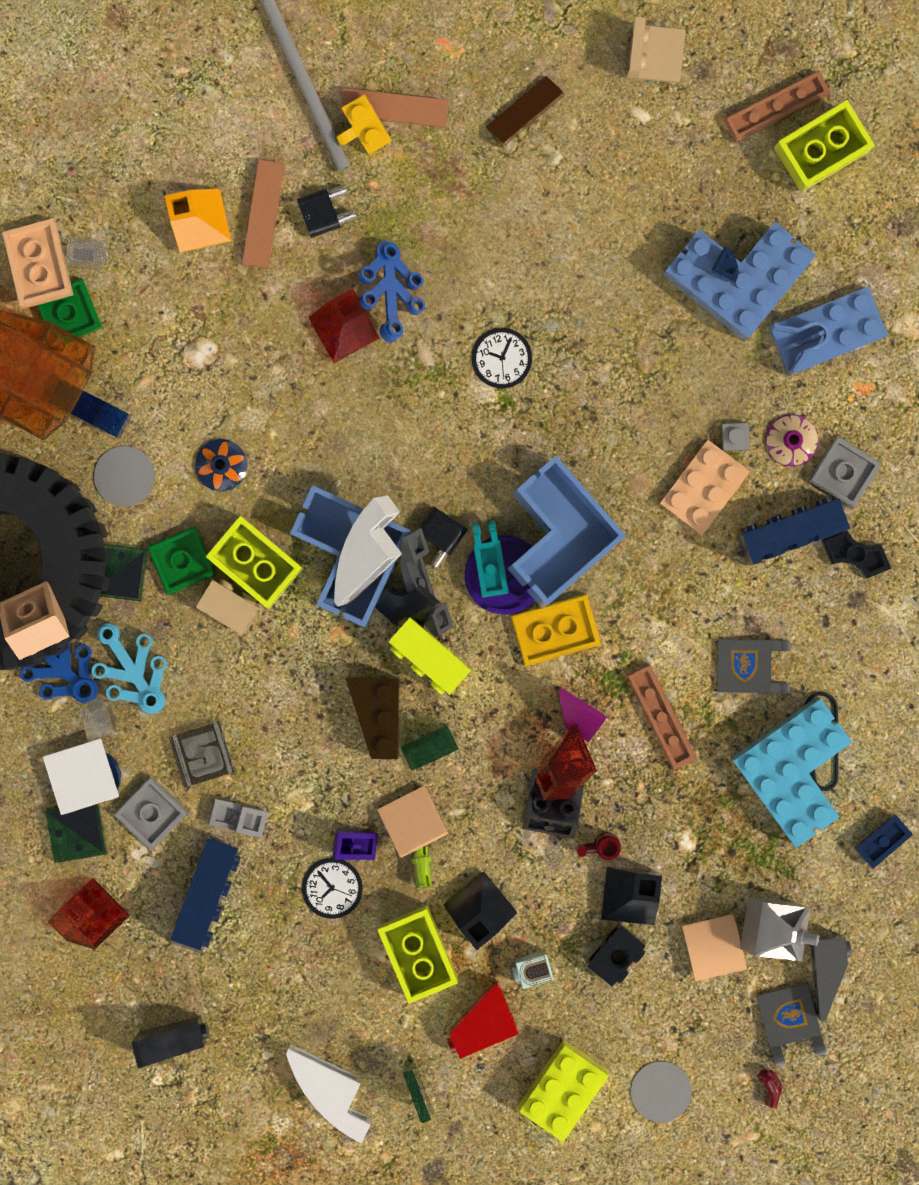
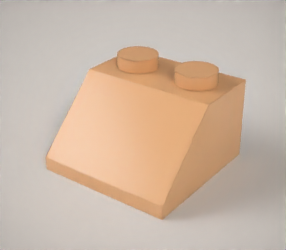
M47 581L0 602V619L4 638L19 660L69 637L66 620Z

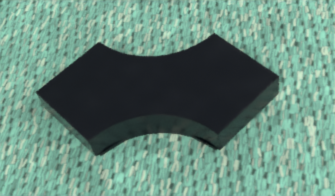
M847 530L821 540L830 564H851L861 571L865 579L891 569L882 544L874 546L860 544L852 538Z
M421 585L416 587L413 592H401L390 586L385 589L375 608L394 625L404 617H413L425 624L431 619L440 601Z

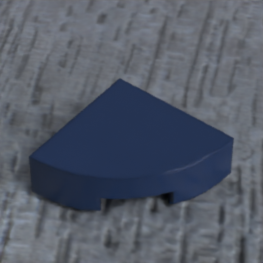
M724 247L711 272L735 284L739 274L738 264L731 250Z

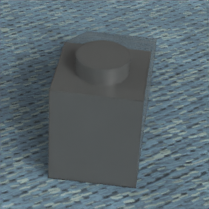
M842 934L819 936L818 945H810L816 1016L820 1021H825L848 966L847 957H851L850 942L846 941Z

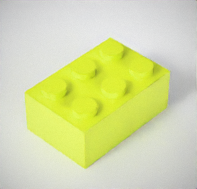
M846 100L778 141L774 149L802 193L869 153L875 145L850 103Z
M242 516L235 521L206 556L267 609L273 606L304 569V567Z
M412 617L403 624L389 641L393 645L390 650L401 660L404 657L408 658L413 663L410 668L419 676L423 677L426 674L433 680L430 685L441 695L445 691L450 695L471 671L465 663Z
M428 905L378 925V933L408 1004L458 984V976Z
M563 1039L518 1104L519 1112L564 1142L609 1077L608 1071Z

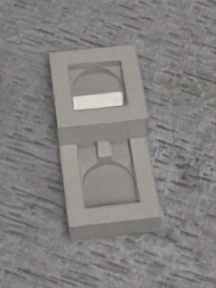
M214 798L208 824L262 838L268 812L247 805Z

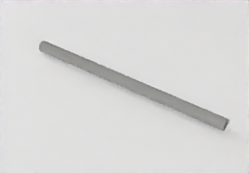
M260 0L338 172L350 168L349 162L336 138L337 136L275 0Z

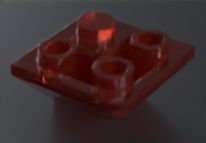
M353 288L330 300L308 317L333 364L380 339L366 310L360 306L359 298Z
M573 725L550 748L535 775L544 800L570 798L597 772L578 725Z
M92 878L51 917L48 923L66 941L95 950L130 915Z

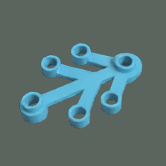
M112 623L103 624L98 630V638L103 644H109L125 670L108 667L105 663H96L92 667V675L97 679L107 677L131 682L139 690V692L123 690L119 685H112L106 691L107 698L111 701L121 699L139 703L140 708L149 714L161 711L165 705V696L160 690L163 672L168 666L167 659L163 656H156L151 660L153 674L150 685H148L143 676L149 648L153 645V638L149 634H141L137 637L138 651L134 664L119 641V628ZM106 629H110L113 633L110 639L104 637L103 633ZM144 636L149 639V645L143 647L140 643L141 638ZM157 659L163 660V668L158 669L155 667ZM98 666H103L105 669V673L102 676L96 673ZM112 688L119 690L117 698L111 696L110 691ZM149 696L156 698L155 705L151 706L147 703Z

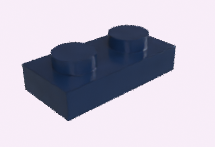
M893 814L856 845L854 849L874 869L913 834L899 817Z

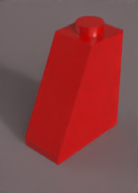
M498 980L493 982L450 1028V1038H447V1042L452 1054L457 1052L459 1059L519 1034L518 1027Z

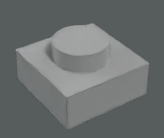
M749 423L721 425L722 451L750 450Z

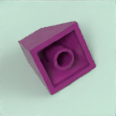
M559 686L556 691L564 726L569 730L567 735L579 743L583 739L589 743L605 722L607 716Z

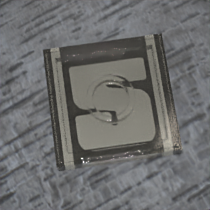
M220 721L169 737L184 788L236 772Z

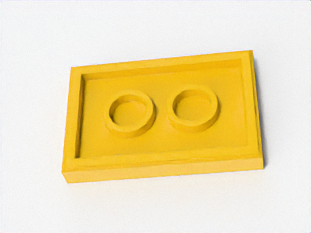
M587 594L549 604L543 609L538 607L510 615L524 666L601 645Z

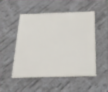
M101 739L43 757L61 815L119 797Z

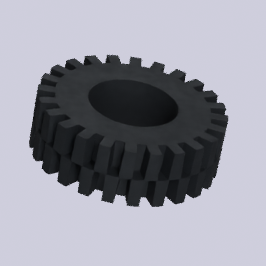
M0 453V515L13 514L19 517L35 533L42 551V570L37 585L45 581L49 583L64 615L69 632V637L61 642L19 660L4 638L0 619V670H14L24 666L42 664L46 658L60 655L69 649L67 644L73 639L82 638L89 630L85 626L90 617L98 616L103 607L102 604L98 603L101 591H107L110 578L105 576L106 564H112L111 551L104 547L103 538L107 537L108 534L105 525L96 519L94 514L97 512L96 507L91 500L82 496L79 492L81 489L74 482L64 478L59 472L25 457H13L6 453Z

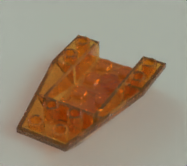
M0 310V417L43 441L67 421L92 375L95 346L49 321Z

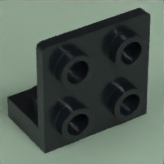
M533 769L522 829L574 839L579 824L585 779Z

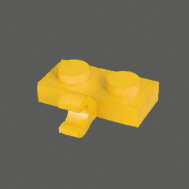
M366 94L342 107L352 127L337 135L336 138L341 146L358 136L370 155L392 141Z

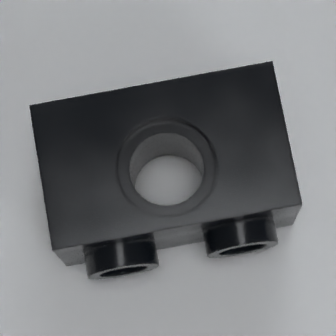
M618 922L586 961L587 967L613 987L616 982L620 984L629 973L627 968L632 962L638 963L646 952L644 950L646 945L637 935L621 922ZM623 950L625 957L622 961L615 962L611 960L613 951Z

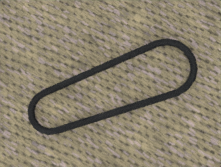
M817 692L807 698L805 705L817 696L829 698L834 706V720L838 722V705L832 695L826 692ZM838 753L835 754V779L831 786H820L816 780L815 769L811 772L812 779L821 791L832 790L838 783Z

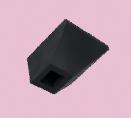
M607 866L601 920L654 925L660 902L662 883L660 872Z
M485 871L443 904L457 927L476 950L494 937L517 914L515 908Z

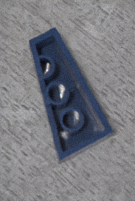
M831 496L815 501L817 507L807 510L806 505L791 510L792 516L782 519L780 514L766 519L767 525L757 528L755 523L741 528L742 534L737 535L736 538L746 566L758 564L764 559L767 560L782 555L786 551L806 546L811 542H816L850 529L840 499L832 501Z
M209 838L207 839L170 938L172 944L203 954L205 947H209L214 934L210 932L214 922L218 923L223 907H220L222 897L228 896L232 882L228 881L231 871H237L241 857L237 855L238 848Z

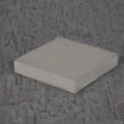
M835 436L808 482L834 498L840 499L842 503L854 509L882 463L839 436Z
M150 776L113 815L152 851L189 811Z

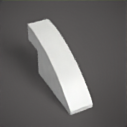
M388 495L373 498L361 512L347 536L339 558L335 580L334 603L337 607L352 603L402 554L384 530L400 513Z
M290 1044L286 1056L295 1079L305 1096L330 1124L362 1144L371 1125L372 1118L350 1108L362 1078Z

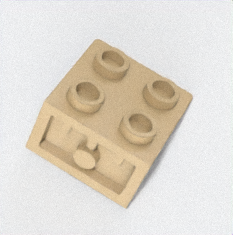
M635 17L632 28L627 78L679 83L686 31L684 29L645 25L646 18Z

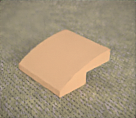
M734 914L682 926L695 982L747 970L743 950H740L741 940Z

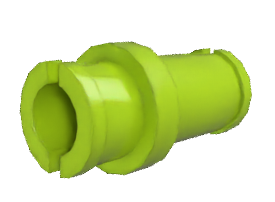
M428 846L412 852L413 859H411V864H414L416 888L433 886L429 863L432 862V858L429 857Z

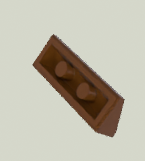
M545 76L488 124L486 129L503 148L563 97L564 92Z

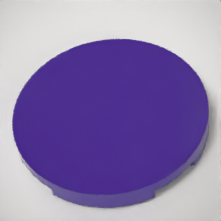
M500 535L497 538L501 544L508 594L482 598L474 550L470 554L465 566V584L470 596L481 608L495 614L507 615L520 612L534 602V599L527 592L530 586L526 584L523 587L508 570L532 546L518 537ZM488 538L481 542V544L492 542V540Z

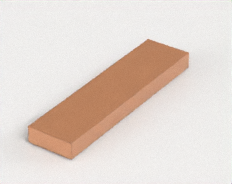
M818 70L725 117L724 122L734 142L737 143L830 96L831 93Z
M343 88L340 116L346 117L342 107L366 94L381 121L446 128L448 100Z
M258 159L242 261L244 266L269 269L285 163Z
M647 664L627 674L626 677L672 769L676 770L696 760L697 757L651 665Z

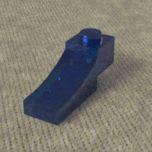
M62 379L49 402L119 439L132 415Z

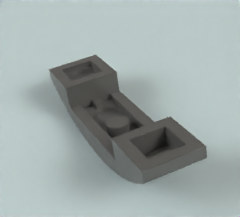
M417 528L402 537V554L400 556L404 583L407 592H413L416 587L421 585L435 597L422 558L429 553L422 528ZM446 602L439 603L431 619L424 624L435 637L441 636L454 627Z

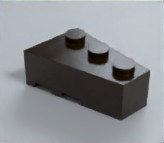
M346 677L345 679L370 758L398 759L400 678Z

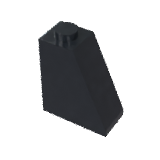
M201 1016L140 1031L131 1042L137 1067L149 1066L203 1048L207 1043V1039L210 1038L208 1025L206 1022L202 1023Z

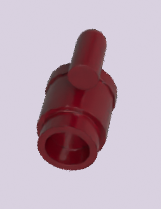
M603 832L596 837L594 842L580 844L576 847V852L580 857L590 853H597L604 860L615 859L621 851L618 837L611 832Z

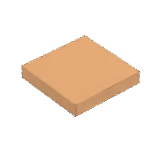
M425 785L377 809L401 858L449 834Z

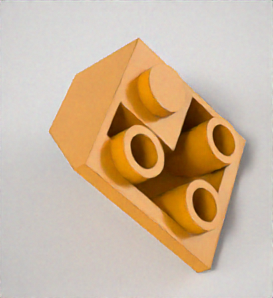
M220 189L187 190L165 195L170 223L180 253L232 242Z

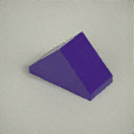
M337 828L332 859L375 860L378 833Z

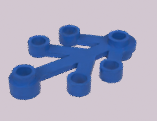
M383 241L376 247L375 260L358 272V279L363 284H369L376 278V272L382 267L384 278L370 291L360 296L359 304L363 309L369 310L377 304L378 298L385 292L386 322L380 326L379 333L384 341L392 343L403 334V325L398 321L396 295L407 306V310L412 315H418L425 309L424 301L419 297L414 298L396 279L395 270L403 277L406 286L410 290H417L421 287L424 279L420 273H412L400 260L401 253L396 244L391 241ZM364 272L369 274V279L365 277ZM412 278L417 281V285L413 283ZM366 297L371 300V304L367 303ZM413 303L418 305L419 310L414 307Z
M70 643L67 644L69 649L60 654L59 658L55 655L45 659L52 668L25 666L20 671V677L25 682H32L35 679L64 678L71 684L70 686L60 687L44 684L41 686L39 693L45 700L59 696H73L80 703H89L98 695V685L95 680L90 678L89 659L92 656V649L88 645H79L75 650V655L79 659V676L71 670ZM83 647L88 650V655L85 658L79 654L80 649ZM27 669L33 671V677L30 679L24 676V672ZM83 685L89 686V694H82L81 688ZM46 687H50L53 691L50 697L44 694Z

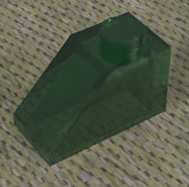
M445 724L400 746L412 771L458 750L459 746L448 724Z

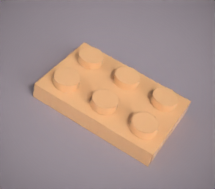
M53 218L2 232L19 305L22 309L73 295L56 221Z
M707 440L659 504L697 533L703 535L750 471Z

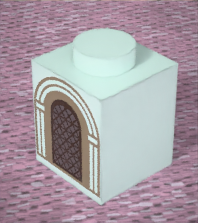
M546 950L515 959L516 967L512 968L516 983H522L523 989L554 980Z

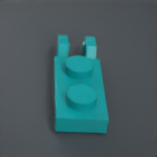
M489 521L488 524L492 542L481 544L480 526H478V523L472 524L475 539L474 551L482 598L508 594L501 544L497 538L495 521Z

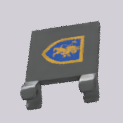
M718 639L717 692L788 694L790 692L789 683L771 682V651H789L791 649L790 641Z
M808 983L756 995L771 1058L775 1066L785 1064L780 1045L811 1038L813 1051L817 1056L826 1054Z

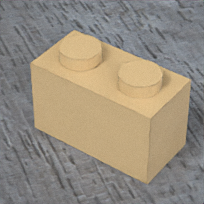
M222 578L219 582L212 580L196 608L237 633L244 635L261 608L256 605L257 600L245 592L242 596L233 591L235 586Z

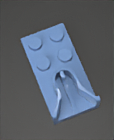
M869 287L782 322H776L769 327L788 377L888 336Z

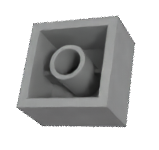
M748 897L740 950L754 956L802 961L804 945L817 946L819 942V935L807 933L810 908L796 902Z

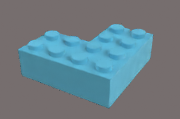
M819 697L811 700L731 757L732 761L796 848L815 835L813 829L817 827L821 831L840 817L809 773L852 743Z

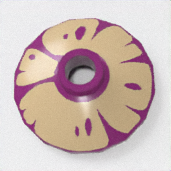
M788 414L779 417L770 425L766 433L765 444L768 453L774 461L783 466L796 467L805 464L814 456L818 448V435L816 428L808 419L800 415ZM791 435H795L798 438L796 445H792L789 442Z

